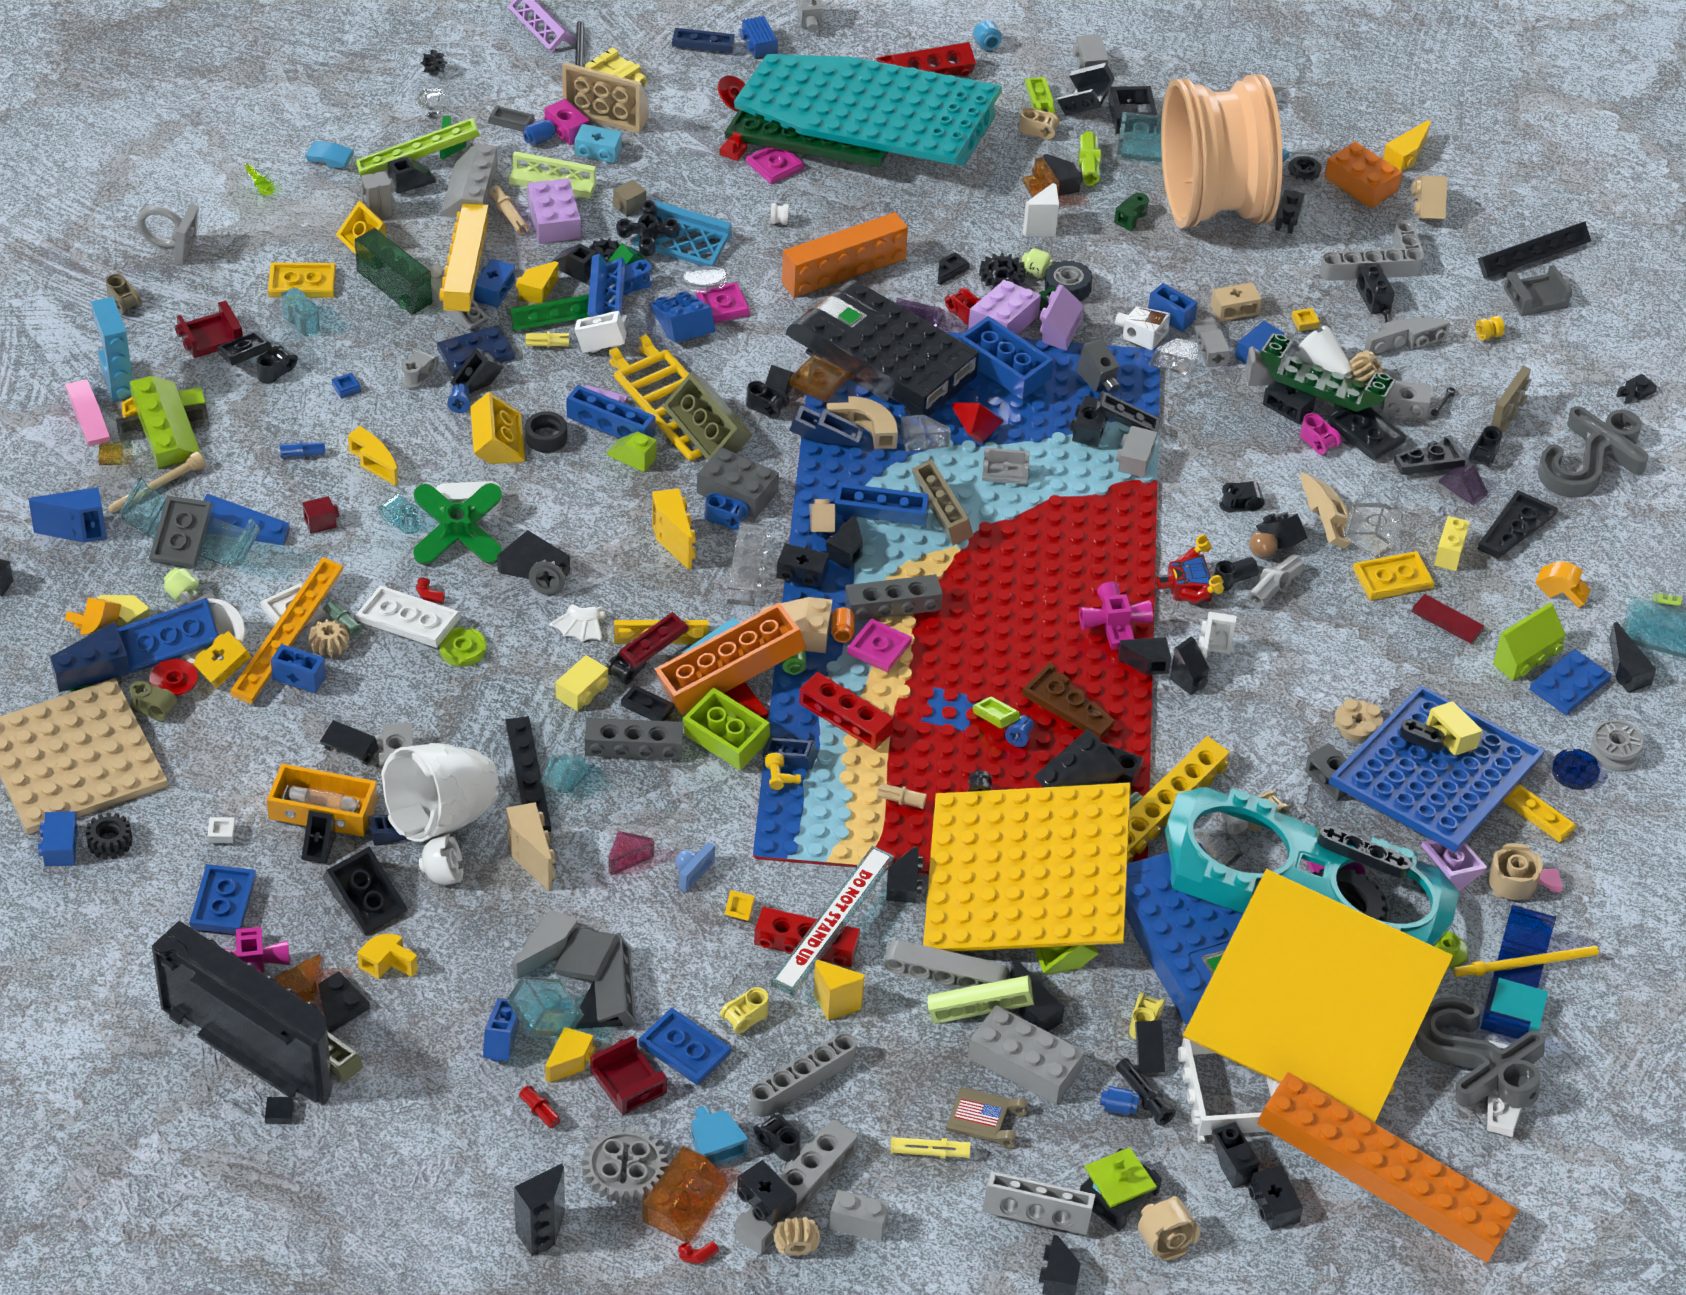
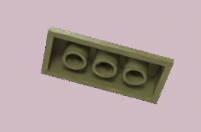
M689 373L663 405L664 409L708 461L720 447L734 453L739 452L753 435L707 380L695 374Z

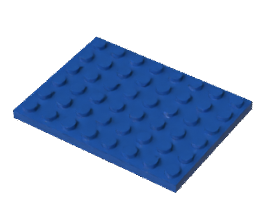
M1420 685L1331 775L1328 784L1443 845L1445 848L1457 852L1543 758L1545 750L1458 704L1456 705L1483 730L1477 749L1455 756L1444 745L1438 751H1431L1403 740L1399 735V730L1404 720L1413 719L1426 724L1431 708L1452 702Z

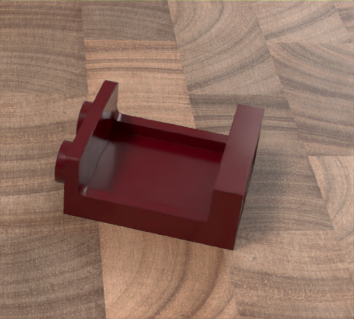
M226 300L218 303L219 313L185 322L181 315L176 316V334L178 337H182L185 350L190 351L193 358L217 352L218 346L243 336L242 327Z
M634 1035L627 1039H621L615 1045L599 1050L590 1057V1073L622 1116L667 1093V1077L662 1071L655 1072L638 1049L637 1038Z

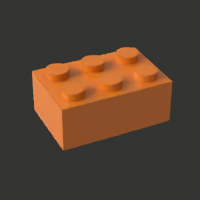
M1354 141L1328 158L1325 178L1369 208H1373L1399 190L1402 171Z

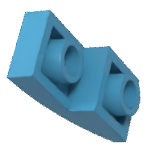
M314 141L305 157L308 162H326L329 168L346 167L355 152L353 149L339 144Z

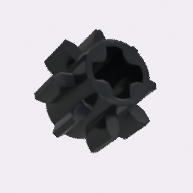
M431 50L430 54H423V61L420 62L425 68L423 72H431L432 76H437L438 71L445 72V64H448V62L443 58L444 53H437V50Z

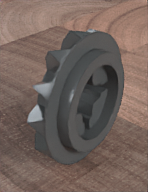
M544 559L542 562H536L530 569V583L535 590L542 594H557L565 585L566 575L562 572V567L555 565V561L547 562ZM546 571L549 576H553L550 582L547 577H543Z

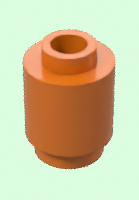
M837 608L831 614V634L837 642H848L852 639L855 632V614L848 608Z

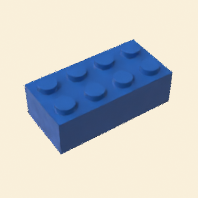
M989 316L959 336L960 341L979 351L978 370L1022 400L1052 379L1054 359Z

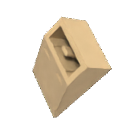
M536 802L507 807V840L512 858L548 891H551L552 880H556L555 868L552 864H555L556 860L554 850L548 847L550 845L548 830H543V826H545L543 812H538Z

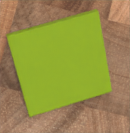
M1130 1147L1084 1166V1169L1110 1208L1157 1188Z

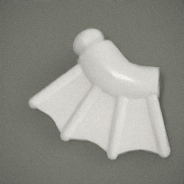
M572 604L569 606L567 613L552 621L549 626L558 629L563 634V637H575L581 642L591 639L602 641L599 619H604L606 613L602 606L598 608H580Z

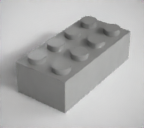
M997 1005L970 1038L968 1050L969 1059L1056 1105L1081 1073L1085 1051Z

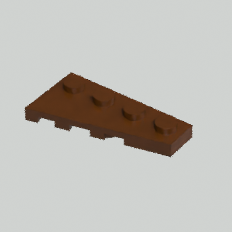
M1051 662L1022 689V696L1084 732L1089 728L1099 740L1114 727V720L1095 702H1090L1086 699L1085 693L1082 690L1075 689L1064 674L1060 675L1055 670V666Z

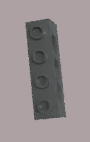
M937 574L845 585L844 602L846 608L854 612L855 621L938 611L942 608L943 594Z
M587 718L586 756L682 760L683 722Z

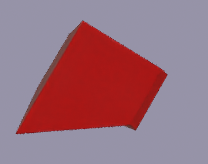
M953 403L951 405L967 434L980 444L1004 422L980 403Z

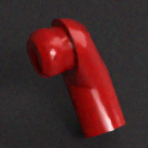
M420 577L416 585V591L420 597L426 601L443 604L445 592L432 590L429 586L430 580Z
M713 1241L701 1249H693L692 1245L686 1242L678 1247L679 1258L683 1262L702 1264L719 1252V1248Z

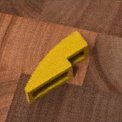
M359 425L348 435L349 452L360 458V466L396 486L398 484V471L392 455L378 438Z

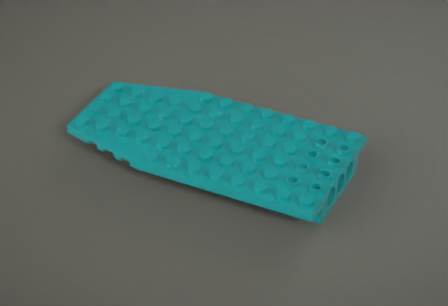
M767 54L734 100V106L754 116L760 114L764 116V120L769 122L773 120L780 122L784 128H795L796 132L801 135L965 166L995 119L994 104L1002 93V86L860 59L858 57Z

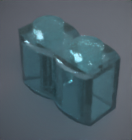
M295 287L281 293L283 316L288 322L295 325L296 330L300 334L308 337L320 331L319 312L315 303L307 300L305 294Z

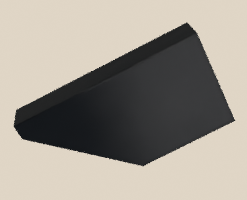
M956 252L939 261L937 283L941 285L968 270L969 262Z

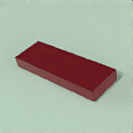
M1426 594L1412 608V613L1470 644L1476 640L1484 629L1483 624Z
M672 611L621 648L619 655L634 669H637L686 633L688 625Z

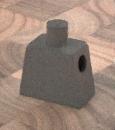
M1103 338L1084 344L1076 369L1077 373L1096 392L1107 389L1112 394L1118 391L1120 384L1116 377L1119 364Z

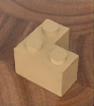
M1420 176L1416 178L1415 182H1412L1411 194L1414 195V200H1418V202L1415 201L1414 214H1417V219H1446L1447 177Z

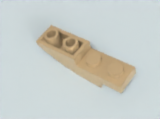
M1302 472L1300 478L1302 488L1308 500V507L1312 512L1320 514V520L1324 525L1328 542L1345 549L1351 544L1345 527L1351 521L1347 508L1331 486L1317 477Z

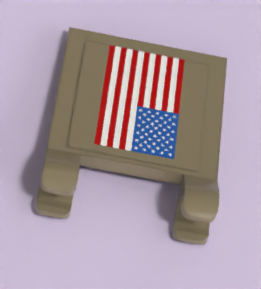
M961 1087L946 1125V1131L993 1141L1007 1149H1013L1016 1144V1133L1012 1130H1000L1007 1111L1009 1110L1017 1116L1024 1117L1028 1111V1102L1025 1098L1010 1099Z

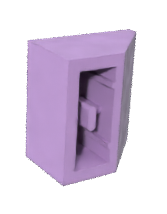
M1059 284L1056 291H1052L1050 294L1048 307L1043 308L1040 320L1042 325L1040 333H1042L1043 343L1067 351L1083 319V304L1063 285Z

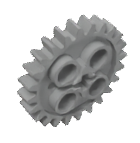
M618 1126L614 1134L607 1129L606 1137L597 1134V1142L590 1140V1148H585L582 1175L585 1176V1184H591V1192L599 1190L600 1199L605 1195H609L610 1203L614 1198H618L620 1205H622L624 1199H628L630 1204H633L635 1197H638L640 1201H644L645 1193L652 1197L653 1188L660 1190L661 1182L666 1181L668 1156L665 1154V1147L659 1146L658 1138L651 1140L650 1132L642 1136L641 1128L633 1133L630 1126L627 1127L626 1132H622ZM629 1147L626 1182L622 1184L624 1149Z

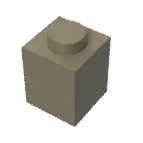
M634 180L613 189V206L626 217L640 210L641 204L646 201V190Z

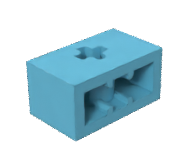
M582 124L575 138L576 156L615 163L622 149L621 131Z

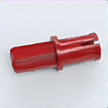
M531 1085L525 1086L520 1091L519 1097L529 1106L531 1113L534 1116H538L551 1129L559 1125V1116L549 1106V1101L546 1098H542Z

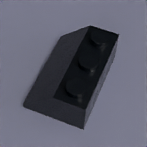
M1088 728L1034 775V778L1042 788L1112 784L1126 770Z
M562 1163L514 1187L516 1234L531 1256L549 1250L556 1243L565 1215L564 1166Z

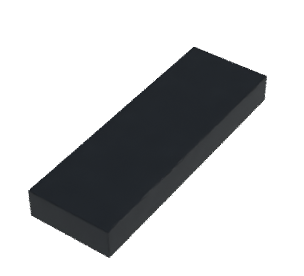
M1104 391L1099 394L1096 412L1130 428L1135 426L1155 431L1158 435L1160 418Z

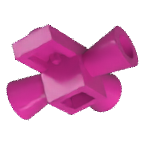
M1106 582L1098 587L1097 594L1103 602L1102 609L1080 607L1079 609L1081 629L1085 630L1104 624L1111 650L1119 649L1120 640L1134 639L1130 621L1153 622V609L1150 600L1130 606L1127 595H1120V586L1116 582Z
M261 927L236 929V950L225 949L235 953L243 962L254 965L261 973H265L264 963L290 965L288 940L263 947Z

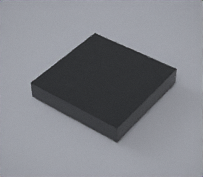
M253 331L218 346L217 350L221 357L231 366H234L272 350V346L258 331Z

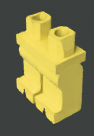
M613 47L601 54L600 57H596L585 64V68L641 82L643 88L647 85L646 76L641 74V66L620 57L618 50Z

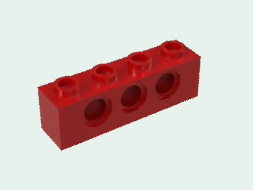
M970 42L894 54L890 64L944 75L967 76L973 72L976 61Z
M817 672L800 687L799 704L873 750H876L892 734V716L873 706L869 701L855 695L849 689L835 683L831 678Z
M763 906L755 927L754 945L783 951L788 954H795L820 919ZM839 924L813 960H822L839 966L852 967L859 946L860 929Z

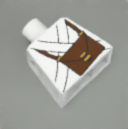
M1135 307L1129 315L1119 312L1115 319V325L1124 327L1123 338L1125 340L1153 350L1169 331L1170 313Z

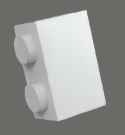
M619 311L579 319L575 327V333L582 353L589 351L594 353L603 348L619 347L625 343L627 335Z

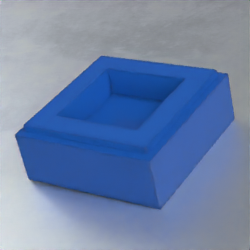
M353 373L331 379L332 386L340 398L361 392V386Z

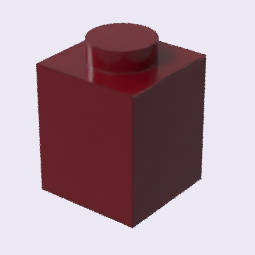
M329 496L302 502L303 517L310 534L337 528L336 518L339 517L337 505L332 504Z

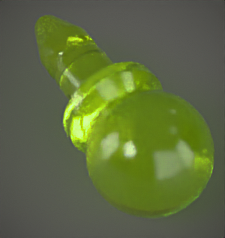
M246 163L245 169L255 181L254 186L258 187V192L261 195L272 194L275 189L273 182L267 180L265 175L261 176L255 171L253 166Z

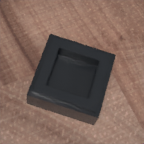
M267 1097L265 1124H292L294 1097Z

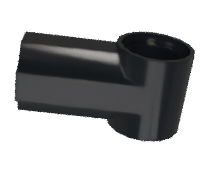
M1253 557L1233 563L1223 560L1216 564L1214 576L1219 575L1224 581L1222 584L1224 591H1228L1233 587V583L1258 576L1259 569L1257 561Z

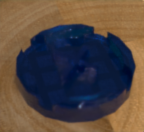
M1573 749V751L1562 750L1555 756L1551 766L1552 774L1556 781L1574 790L1591 788L1596 784L1601 772L1597 759L1589 752L1581 749Z

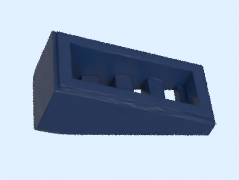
M769 737L762 756L765 759L770 753H780L784 756V764L812 770L818 750L814 740ZM776 746L779 747L778 752H774Z
M388 815L368 816L374 845L407 839L395 829H389V827L393 826L388 820Z

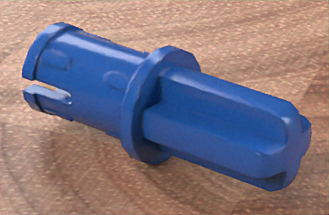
M301 440L300 443H280L281 458L299 456L304 458V456L325 454L324 442L303 443Z

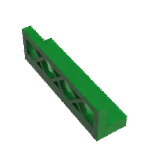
M589 294L509 308L506 311L507 315L511 316L513 331L589 317L587 314Z

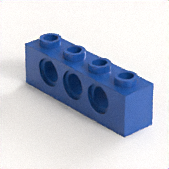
M577 385L566 398L567 418L617 438L625 437L637 431L651 438L655 436V415L580 385Z

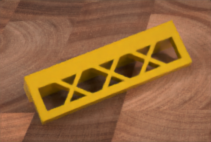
M614 620V644H627L660 620ZM683 620L688 625V631L671 644H695L709 634V620Z

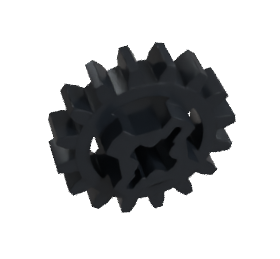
M994 253L992 258L986 256L985 261H981L979 276H981V282L986 281L985 286L992 285L994 289L1003 280L1013 282L1020 286V283H1024L1026 268H1024V262H1019L1018 257L1013 259L1012 254L1004 256V253H1001L1000 256H997Z

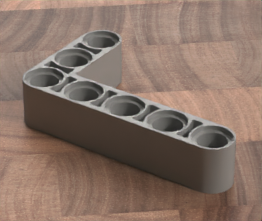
M1400 220L1396 223L1393 237L1395 249L1325 253L1322 256L1320 267L1321 278L1329 281L1353 280L1358 278L1359 267L1380 264L1387 278L1419 275L1422 269L1424 252L1415 225L1408 220Z

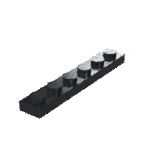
M1586 221L1482 256L1478 258L1483 278H1488L1591 242Z
M526 716L505 719L521 805L536 802L538 812H543L545 826H543V830L551 832V822L530 718Z

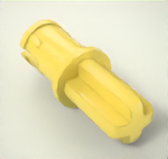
M549 331L547 333H527L525 343L526 346H547V348L549 346L569 347V333H549Z

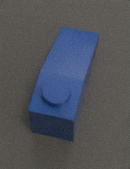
M497 998L485 1028L483 1058H488L494 1062L509 1061L514 1047L523 1001Z

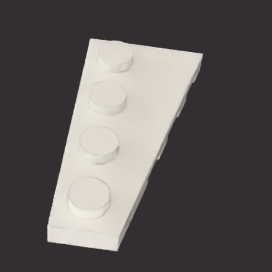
M1489 1040V1042H1491L1499 1048L1504 1049L1507 1046H1509L1506 1044ZM1498 1088L1488 1094L1487 1131L1513 1137L1522 1108L1510 1107L1503 1103L1499 1098Z

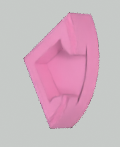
M1542 869L1538 884L1549 888L1551 892L1562 893L1563 884L1558 869Z

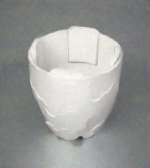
M441 743L401 747L395 750L393 753H390L385 761L381 773L385 803L389 812V822L400 835H404L407 839L415 842L450 834L468 825L487 811L498 798V791H496V787L499 785L498 771L493 761L476 750Z

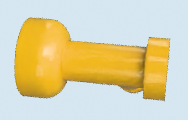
M770 753L765 757V765L771 771V779L769 780V787L771 789H782L784 783L800 784V774L780 773V769L784 766V756L782 754Z

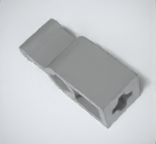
M1215 319L1193 320L1192 326L1196 332L1198 347L1206 367L1228 365L1230 350L1221 329H1218Z

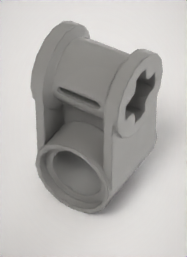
M416 350L402 364V371L404 373V378L402 379L403 386L407 389H418L437 371L439 358L424 351Z

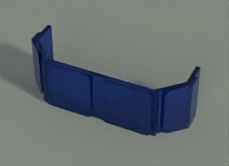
M1512 905L1497 961L1547 953L1556 916ZM1544 964L1494 971L1480 1029L1519 1039L1528 1033L1531 1021L1491 1011V1006L1499 978L1538 988Z

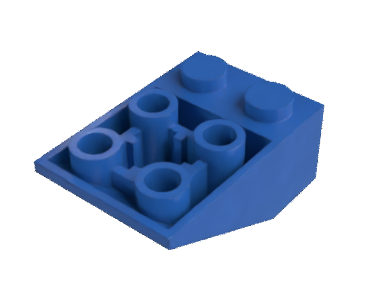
M689 292L677 293L676 297L672 298L660 297L656 299V302L649 303L666 336L673 342L715 332L712 308Z
M99 487L28 498L34 533L83 543L107 539Z

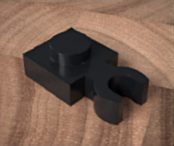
M1641 373L1626 381L1625 386L1618 389L1616 396L1625 395L1624 403L1629 404L1633 401L1634 397L1641 400L1655 393L1657 385Z

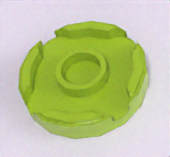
M453 628L439 645L440 655L448 664L457 667H468L477 664L486 654V639L476 629Z

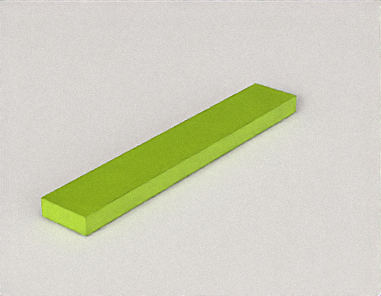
M470 118L357 159L355 162L362 177L363 175L387 170L389 161L403 157L415 160L479 137L480 134L474 118Z

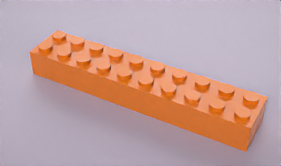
M1287 1072L1265 1105L1257 1122L1259 1126L1486 1263L1490 1260L1519 1210L1290 1072Z

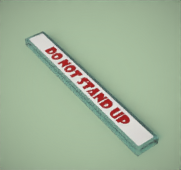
M874 846L870 848L772 978L771 986L794 996L815 968L816 960H821L888 870V867L894 862L893 855Z

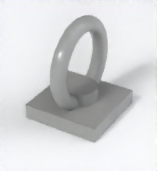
M190 204L183 219L165 207H146L137 217L138 229L146 240L156 246L164 248L175 247L174 263L183 265L197 238L199 206ZM150 215H162L170 219L175 224L172 239H163L150 232L146 226V218Z

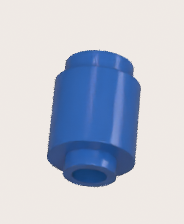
M544 119L525 126L523 132L524 140L532 146L547 141L555 135V127L550 120Z
M1108 1086L1107 1091L1102 1090L1100 1105L1105 1106L1104 1112L1129 1116V1114L1135 1115L1139 1094L1133 1093V1090Z

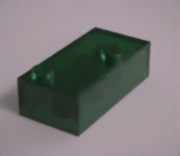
M376 228L355 238L356 267L359 274L411 315L432 304L430 270Z

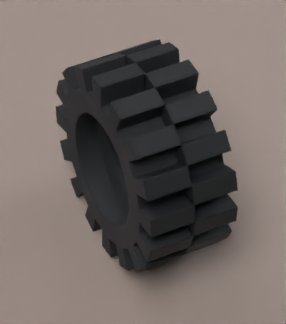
M111 812L106 813V817L99 814L98 820L95 817L92 818L91 823L87 824L85 831L90 852L92 854L95 853V857L98 858L102 855L103 859L106 860L108 856L116 859V854H119L120 857L123 856L124 851L128 852L130 850L129 846H132L133 843L129 821H126L124 816L120 818L118 813H115L114 817L111 816ZM106 833L118 834L112 839L100 838Z

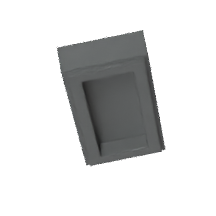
M497 105L488 118L489 124L524 132L525 126L533 124L535 121V115Z

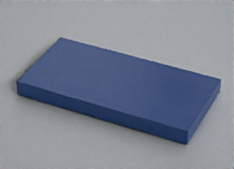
M207 598L117 628L127 654L130 674L155 666L162 661L176 659L211 647L213 641L219 636Z

